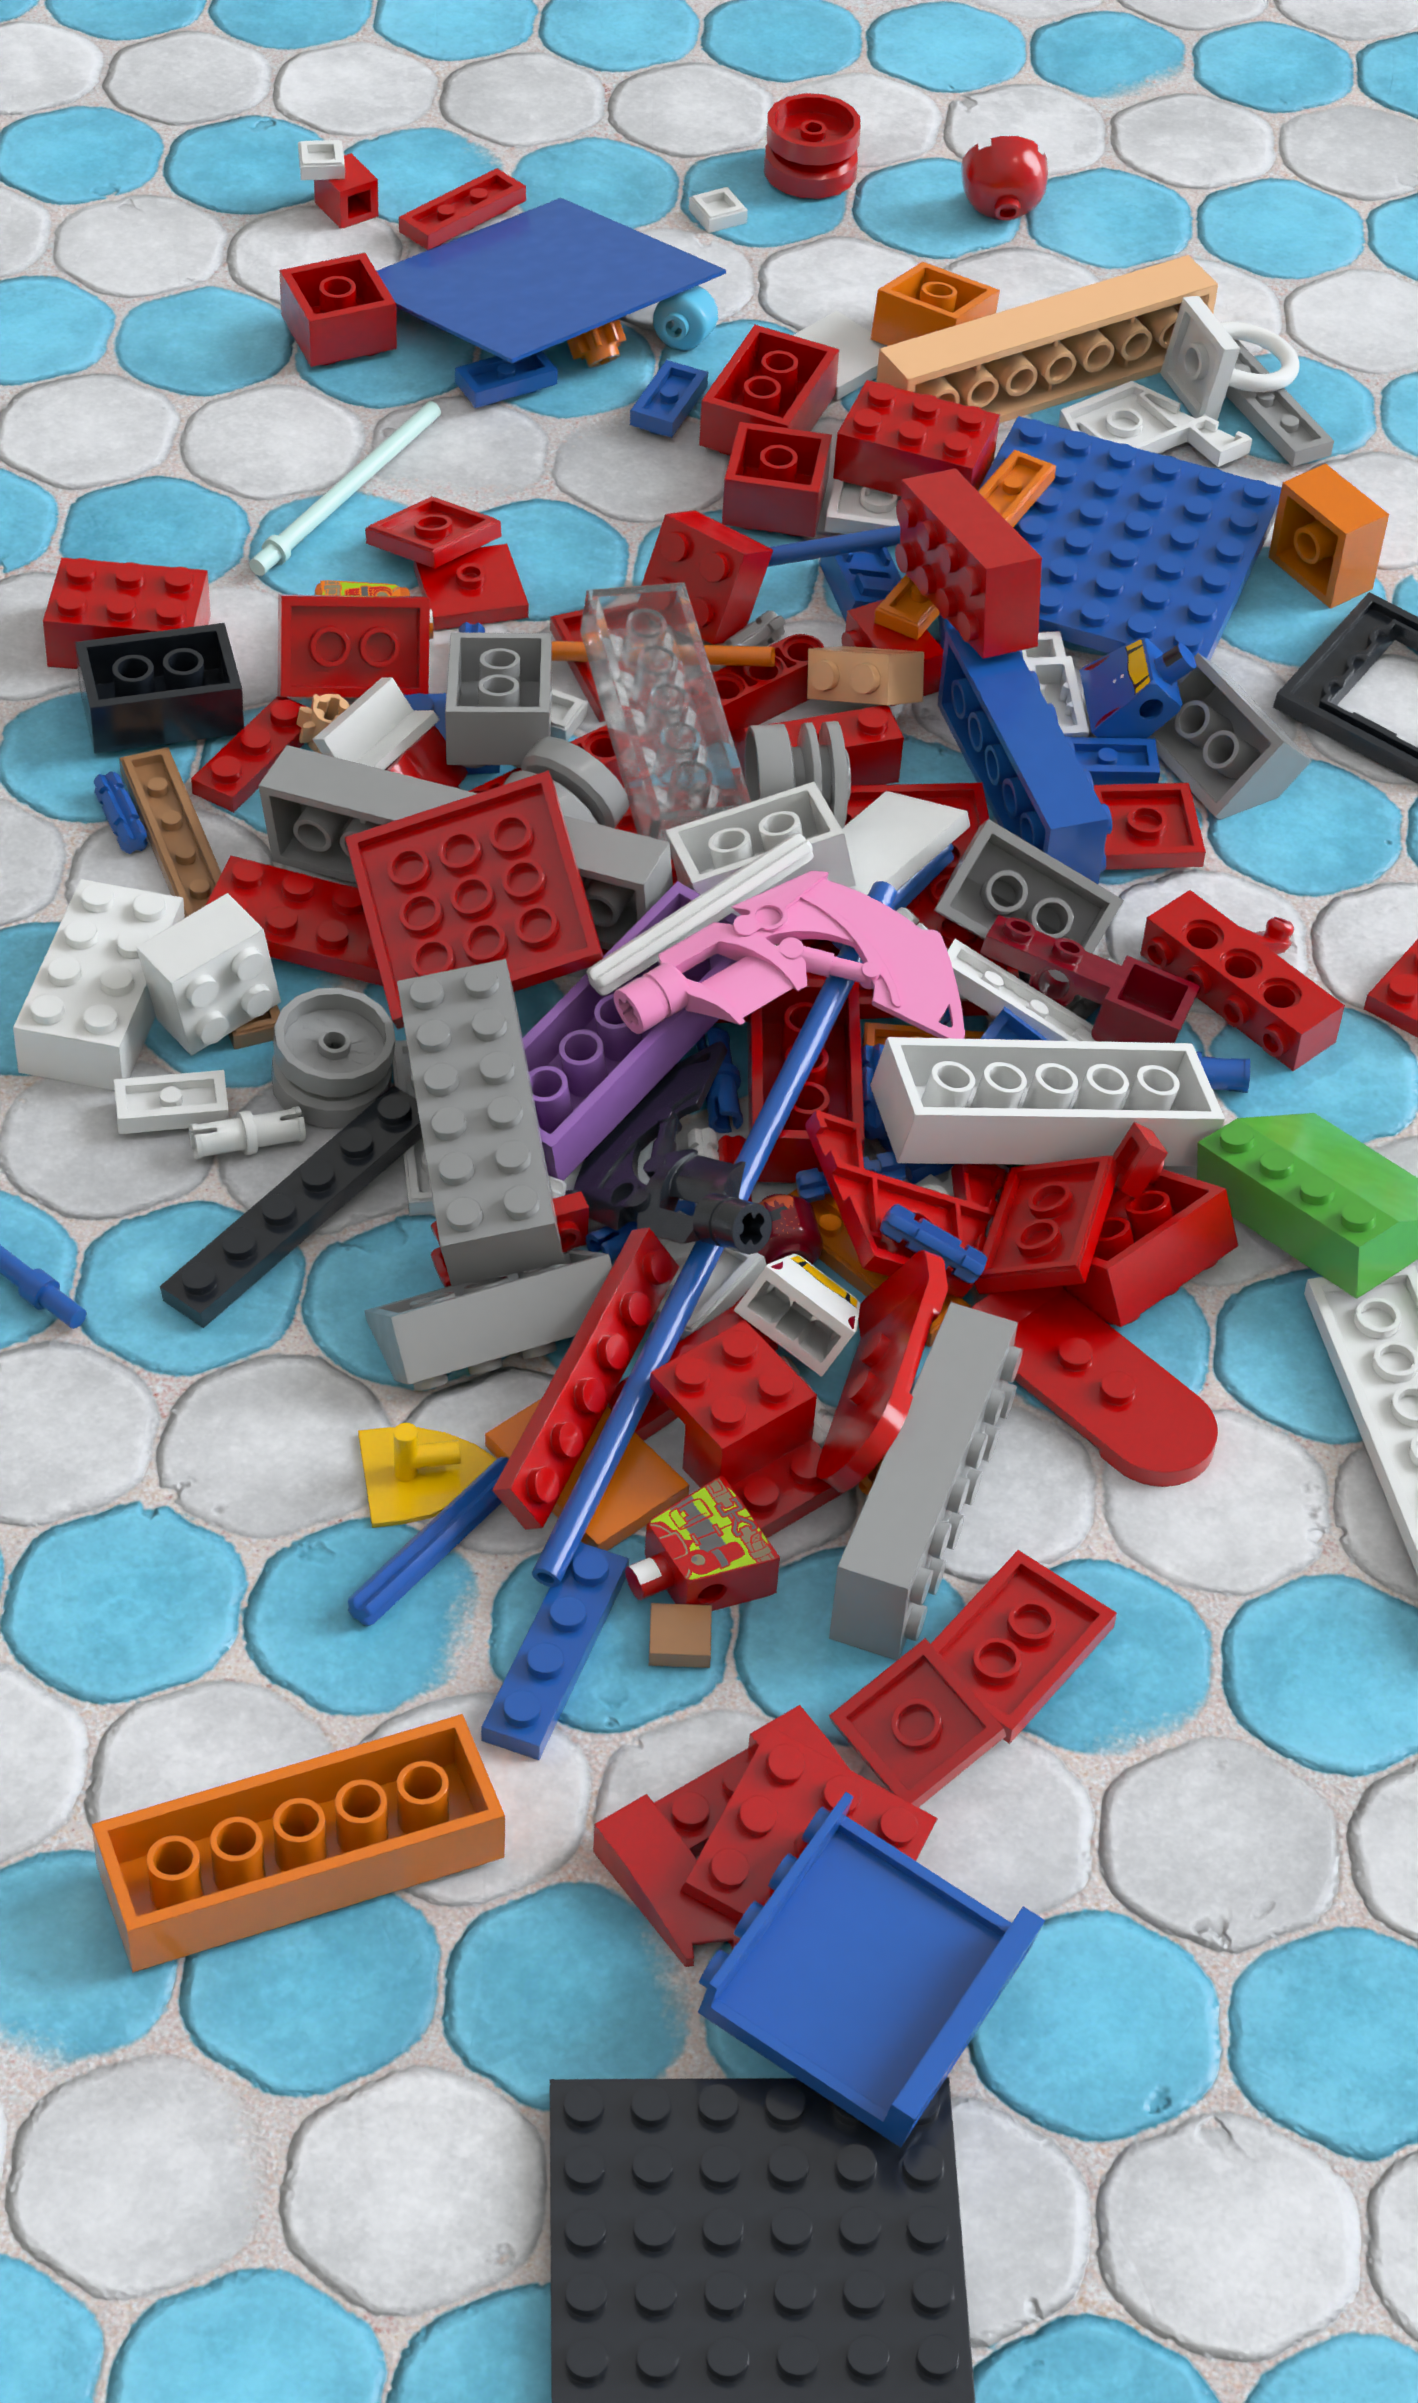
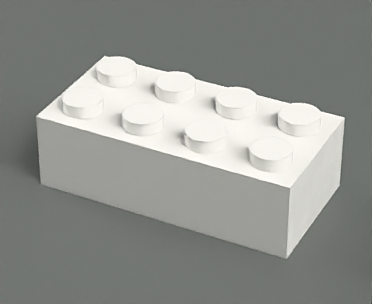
M80 879L13 1026L18 1073L115 1091L114 1079L130 1078L156 1016L136 946L185 918L183 897Z

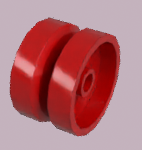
M803 93L787 96L774 103L767 114V144L765 146L764 175L772 186L783 193L800 198L821 199L836 196L849 189L857 176V148L859 147L861 130L860 115L853 106L843 100L824 94Z

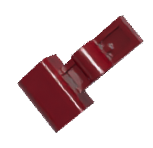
M998 915L987 933L979 953L1030 974L1029 985L1063 1007L1070 1004L1075 995H1080L1101 1004V1009L1091 1032L1092 1038L1096 1042L1175 1043L1200 988V985L1128 955L1122 966L1085 951L1082 945L1066 938L1056 939L1039 932L1032 924L1020 918H1006ZM1048 970L1062 972L1067 977L1068 982L1054 979Z

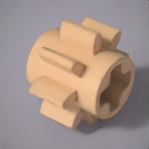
M338 694L313 695L311 708L300 707L297 725L302 727L299 738L300 743H307L314 752L322 754L313 738L350 706L349 703Z

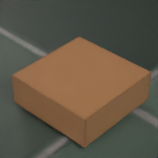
M651 1603L649 1666L710 1668L712 1605Z

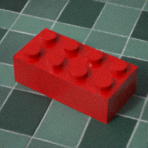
M956 468L902 479L901 499L896 504V514L900 524V544L896 545L895 557L899 570L914 582L920 593L935 605L941 616L955 627L962 639L968 642L983 659L1038 647L1042 557Z
M807 979V986L799 991L791 989L748 1015L749 1133L825 980ZM855 981L757 1182L796 1183V1174L799 1171L817 1168L819 1172L823 1171L805 1126L807 1120L816 1110L859 1123L861 1125L862 1148L864 1150L859 982Z

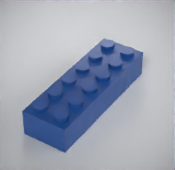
M955 628L946 629L937 706L976 782L983 783L986 801L998 825L1096 884H1099L1100 872H1104L1106 868L1104 848L1106 836L1112 832L1111 812L1106 804H1101L1094 791L1090 772L1087 769L1083 770L1077 760L1075 746L1071 737L1063 734L1058 724L1055 707L1052 703H1047L1041 693L1036 672L1030 671L1023 659L1022 650L983 659L968 642L962 639L960 633Z

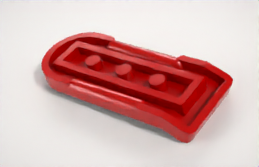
M925 1250L918 1251L860 1304L858 1322L861 1339L827 1434L816 1471L817 1476L838 1492L850 1490L875 1468L895 1441L906 1420L913 1399L910 1391L932 1323L941 1313L948 1291L945 1263L939 1255Z
M1062 1286L990 1293L971 1307L978 1311L1018 1322L1014 1346L1023 1349V1353L1014 1381L1099 1449L1101 1458L1122 1475L1145 1485L1168 1487L1184 1484L1195 1479L1209 1466L1214 1455L1218 1437L1217 1422L1210 1407L1197 1394L1093 1313Z

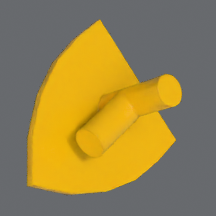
M401 1423L396 1427L358 1430L372 1528L402 1525L435 1517L487 1469L496 1458L474 1443L446 1432L415 1427L411 1423Z

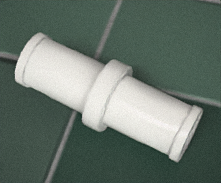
M299 1106L292 1107V1109L252 1115L251 1111L247 1110L237 1112V1118L202 1124H190L191 1149L196 1148L193 1150V1156L195 1159H201L205 1156L240 1150L243 1151L244 1155L256 1154L258 1147L305 1141L304 1118L298 1117L301 1116L302 1111Z

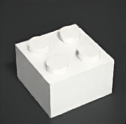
M228 893L136 946L156 1019L191 1056L207 1046L220 1041L227 1034L281 1003L264 929Z

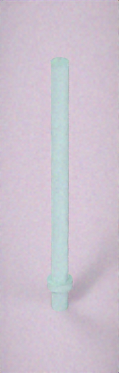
M428 401L278 536L271 535L262 544V550L250 560L249 566L256 575L263 576L275 564H284L291 557V550L441 415L440 407L435 402Z

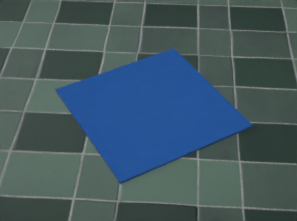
M558 198L379 269L377 273L396 302L397 308L497 357L514 363L726 274V269L566 199Z

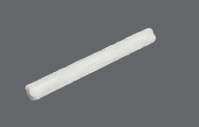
M794 833L588 968L589 983L601 996L608 995L658 962V954L713 922H719L735 911L731 906L763 893L813 859L811 844L800 833Z

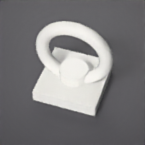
M1199 296L1183 297L1160 374L1195 419L1206 415L1218 421L1228 386L1250 392H1273L1290 385L1299 373V359L1292 346L1274 332L1250 323L1219 322ZM1234 340L1250 342L1267 349L1280 361L1281 368L1269 374H1254L1235 369L1240 347Z

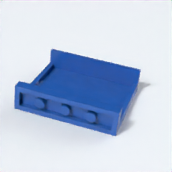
M845 1792L831 1812L822 1806L814 1815L801 1838L808 1845L799 1858L788 1853L779 1864L768 1884V1887L774 1890V1893L767 1903L763 1906L757 1901H753L746 1910L734 1931V1935L740 1938L732 1952L727 1954L719 1949L707 1965L699 1980V1984L707 1988L698 2013L885 2138L902 2147L1030 1951L1045 1920L1023 1906L1013 1922H1009L848 1818L846 1815L854 1796Z

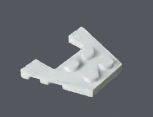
M1129 381L1060 411L1059 426L1061 428L1084 432L1090 436L1128 444L1132 447L1157 454H1162L1168 449L1188 442L1217 467L1250 454L1252 438L1240 431L1234 437L1219 430V421L1206 415L1195 419L1181 412L1180 403L1134 381Z

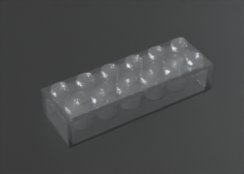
M685 582L587 590L580 632L627 793L637 834L668 842L665 830L750 803L749 792Z

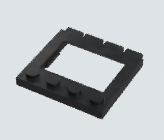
M1368 592L1277 692L1273 708L1418 784L1417 747L1396 737V733L1356 712L1352 714L1337 706L1395 640L1418 652V617Z

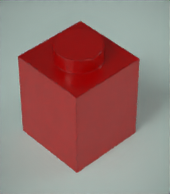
M352 153L344 155L345 179L314 180L315 204L340 229L379 217L378 179Z

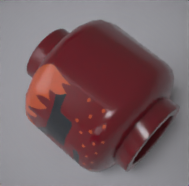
M772 1194L765 1197L758 1204L763 1205L769 1211L772 1219V1232L765 1247L757 1253L765 1257L767 1265L794 1253L802 1256L813 1265L821 1256L823 1240L812 1205L805 1199L793 1195Z

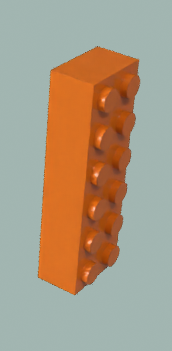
M463 1714L91 1824L97 1868L132 1972L505 1858V1814Z

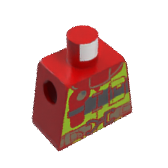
M720 1476L651 1518L646 1525V1559L625 1568L628 1585L638 1600H643L667 1590L675 1604L712 1605V1611L777 1593L780 1556L724 1476Z

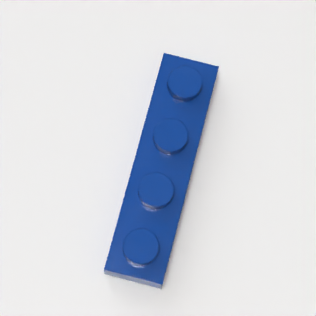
M580 1542L559 1586L550 1587L481 1726V1741L540 1760L626 1579L625 1568L629 1566V1558Z

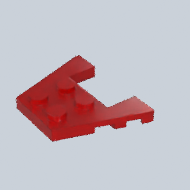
M818 1110L805 1123L807 1134L863 1269L890 1277L916 1254L905 1248L907 1244L905 1240L902 1239L900 1243H897L883 1235L880 1231L884 1215L894 1204H900L915 1213L914 1220L919 1222L921 1218H924L962 1241L960 1244L962 1248L965 1249L966 1245H970L982 1252L987 1238L984 1236L988 1222L994 1216L998 1204L995 1201L996 1194L1005 1180V1169L989 1164H955L951 1168L953 1197L866 1170L864 1168L861 1125L859 1123ZM948 1266L946 1269L947 1294L963 1298L973 1287L974 1283L968 1284L951 1274L953 1268Z

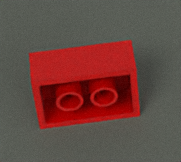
M754 325L701 401L699 445L716 450L722 454L731 455L739 422L811 432L836 394L840 349Z
M866 380L837 433L833 479L901 496L902 479L956 468L978 491L994 461L1000 414L985 411L976 406H965L938 399L930 394H919L896 388L887 383Z
M61 557L43 618L47 667L77 669L75 642L208 625L211 616L208 570Z

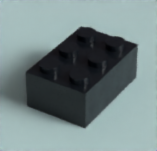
M225 623L75 642L79 689L94 754L200 739L220 738L237 735L244 728L242 685Z

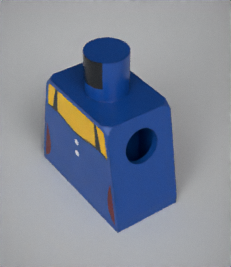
M1140 637L1081 668L1079 671L1091 733L1097 738H1148L1174 717L1182 707L1177 680L1197 667L1190 650L1184 644L1179 643L1163 653L1150 640Z

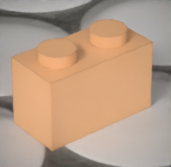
M851 646L808 649L807 699L877 705L923 702L924 652Z

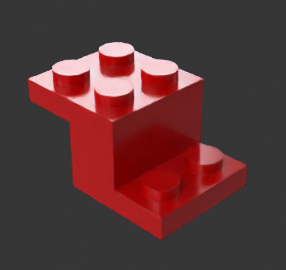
M745 1320L651 1372L650 1388L685 1424L682 1469L700 1488L712 1480L724 1476L766 1538L845 1493L836 1491L817 1476V1464L822 1452V1448L812 1439L817 1394Z

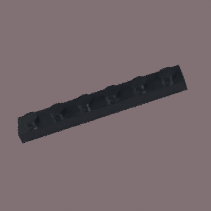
M393 1085L160 1286L163 1301L201 1327H206L422 1138L416 1098Z

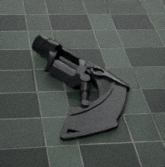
M715 1042L676 1064L585 1158L577 1176L574 1189L566 1190L565 1195L581 1191L589 1206L590 1219L617 1231L629 1222H636L637 1229L650 1227L656 1237L680 1244L701 1240L708 1244L748 1255L757 1253L765 1247L772 1232V1219L769 1211L761 1204L739 1199L746 1162L740 1161L732 1164L697 1155L698 1150L695 1149L677 1151L676 1136L683 1127L679 1120L701 1109L727 1054L728 1049L724 1042ZM654 1141L651 1158L643 1166L645 1173L650 1179L646 1185L638 1177V1159L640 1152ZM679 1199L698 1203L693 1216L674 1212Z

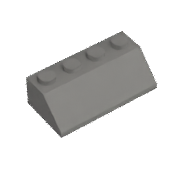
M576 1249L563 1253L565 1263L448 1286L364 1310L367 1323L394 1380L407 1385L413 1384L415 1391L431 1389L448 1383L447 1373L468 1367L470 1375L480 1374L502 1367L501 1357L522 1351L523 1358L528 1359L556 1351L555 1341L577 1334L612 1268L609 1254Z

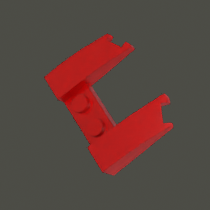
M801 1705L750 1733L747 1749L660 1800L653 1802L645 1794L594 1824V1854L685 1967L694 1966L693 1945L728 1941L733 1950L740 1938L734 1935L738 1922L680 1890L770 1726L776 1728L849 1769L831 1742Z

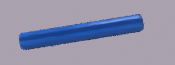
M507 1457L496 1459L348 1598V1612L354 1619H357L364 1626L373 1625L502 1503L492 1490L509 1460Z

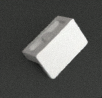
M393 677L381 678L315 736L313 741L324 755L385 770L439 721V718L434 710L413 711Z

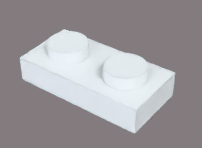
M224 1070L114 1079L118 1134L187 1129L190 1124L194 1123L202 1124L229 1119Z

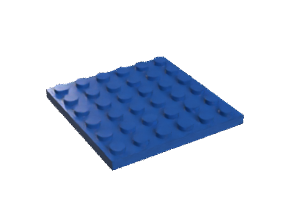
M1018 416L978 491L1014 450L1056 466L1055 479L1013 527L1042 557L1038 633L1060 631L1063 641L1105 653H1111L1140 637L1150 640L1163 653L1182 643L1190 650L1193 657L1199 653L1210 661L1276 519L1282 487L1271 485L1261 480H1253L1223 472L1217 468H1208L1186 462L1173 456L1160 455L1138 449L1128 444L1090 436L1084 432L1046 424L1040 420Z

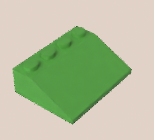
M1304 1113L1237 1118L1197 1142V1180L1226 1188L1232 1217L1354 1298L1358 1299L1418 1260V1178L1317 1114Z

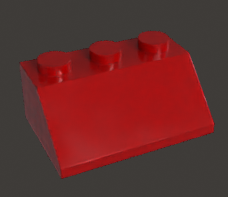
M888 705L771 723L784 724L790 737L791 747H796L801 724L812 722L819 742L821 724L823 722L838 721L842 729L845 749L849 756L851 785H886L899 782L904 736ZM747 728L727 733L726 738L744 782Z
M1162 1169L1155 1182L1147 1185L1139 1199L1120 1191L1117 1185H1115L1086 1283L1062 1287L1105 1322L1119 1327L1134 1322L1140 1317L1141 1313L1164 1297L1176 1293L1180 1286L1203 1270L1216 1265L1219 1259L1239 1246L1226 1188Z

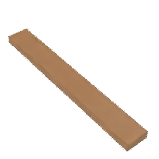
M169 748L119 758L120 772L140 820L145 827L147 838L170 894L183 897L184 915L186 918L205 907L221 875V870ZM278 1005L228 1034L234 1050L273 1041L274 1026L280 1014Z

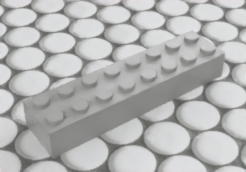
M289 745L284 748L258 785L272 861L356 884L345 837L477 794ZM563 815L600 946L602 949L610 950L673 886L670 843Z

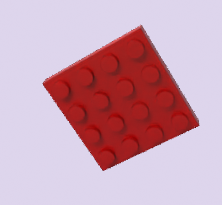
M549 770L345 837L389 1011L397 1030L404 1028L397 981L506 959L513 992L589 968L604 958L555 785Z

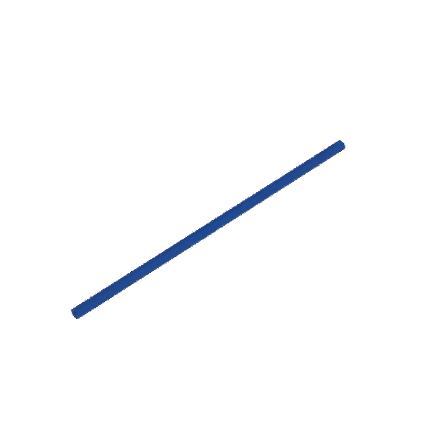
M877 881L873 883L867 896L891 908L897 897V891L891 884ZM845 944L842 945L837 957L863 963L853 947ZM829 975L826 978L734 1163L746 1162L739 1199L748 1201L855 981ZM701 1240L695 1242L532 1570V1576L539 1583L548 1587L559 1586L654 1393L650 1388L651 1372L669 1362L724 1250L723 1247L708 1244Z

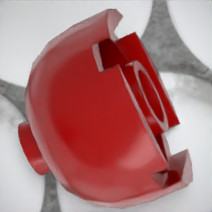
M1019 136L991 138V146L980 150L978 144L971 147L963 157L961 166L962 184L969 203L982 215L1004 221L1019 218L1034 210L1041 202L1047 186L1048 164L1045 152L1041 154L1038 152L1037 143Z

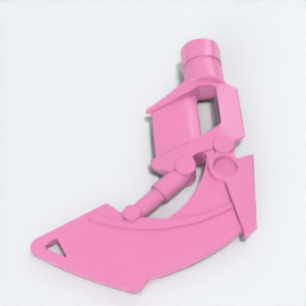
M809 871L731 906L741 914V916L734 920L733 925L713 922L658 954L659 966L614 992V1003L621 1019L631 1031L641 1034L684 1008L688 1012L704 1014L742 1025L745 1023L743 1018L791 989L799 991L806 987V972L825 977L833 975L860 982L861 986L866 989H874L873 1006L938 1038L964 1039L965 1036L958 986L941 934L936 930H922L887 905L859 891L827 880L829 872ZM800 940H828L851 946L856 950L863 963L835 957L834 953L803 946ZM715 954L737 961L701 983L687 979L682 974ZM947 1009H949L952 1027L939 1023Z

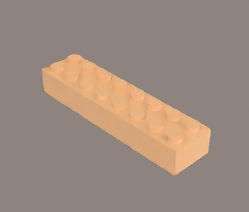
M1189 255L880 348L876 382L887 383L893 387L919 394H930L938 399L965 406H976L985 411L1000 414L999 423L1006 422L1018 416H1025L1120 386L1129 381H1136L1160 373L1183 297L1199 296L1210 311L1214 313L1218 283Z

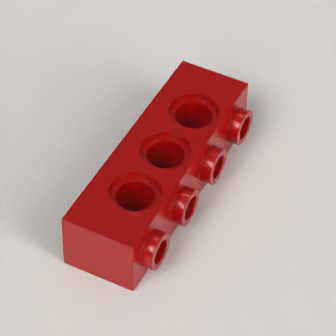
M1187 891L1147 917L1140 955L1147 959L1152 966L1200 985L1196 998L1290 1070L1295 1071L1336 1043L1345 1005L1193 891Z

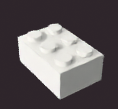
M815 782L665 830L668 842L670 843L678 882L699 894H703L794 833H800L809 841L813 848V859L769 889L809 871L829 872L827 880L846 887L856 885L845 834ZM737 911L732 912L736 916H741Z

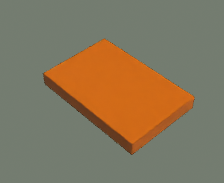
M541 1399L485 1433V1446L497 1458H510ZM608 1406L604 1410L552 1510V1513L557 1518H559L612 1411ZM634 1432L581 1541L584 1544L608 1551L646 1526L651 1518L687 1497L690 1485Z

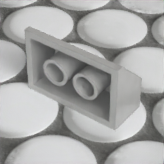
M1197 653L1194 656L1197 667L1177 680L1182 700L1180 711L1148 738L1156 740L1157 753L1162 761L1183 783H1189L1191 792L1217 819L1221 820L1278 798L1312 760L1227 672Z
M988 819L978 828L955 867L934 911L982 940H985L998 915L1006 918H1020L1032 924L1039 932L1056 939L1066 938L1082 945L1085 951L1093 954L1124 900ZM1048 970L1054 979L1068 982L1067 977L1062 972Z

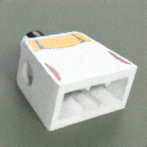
M794 1253L769 1263L733 1311L822 1377L857 1331L860 1302L855 1296L802 1256Z

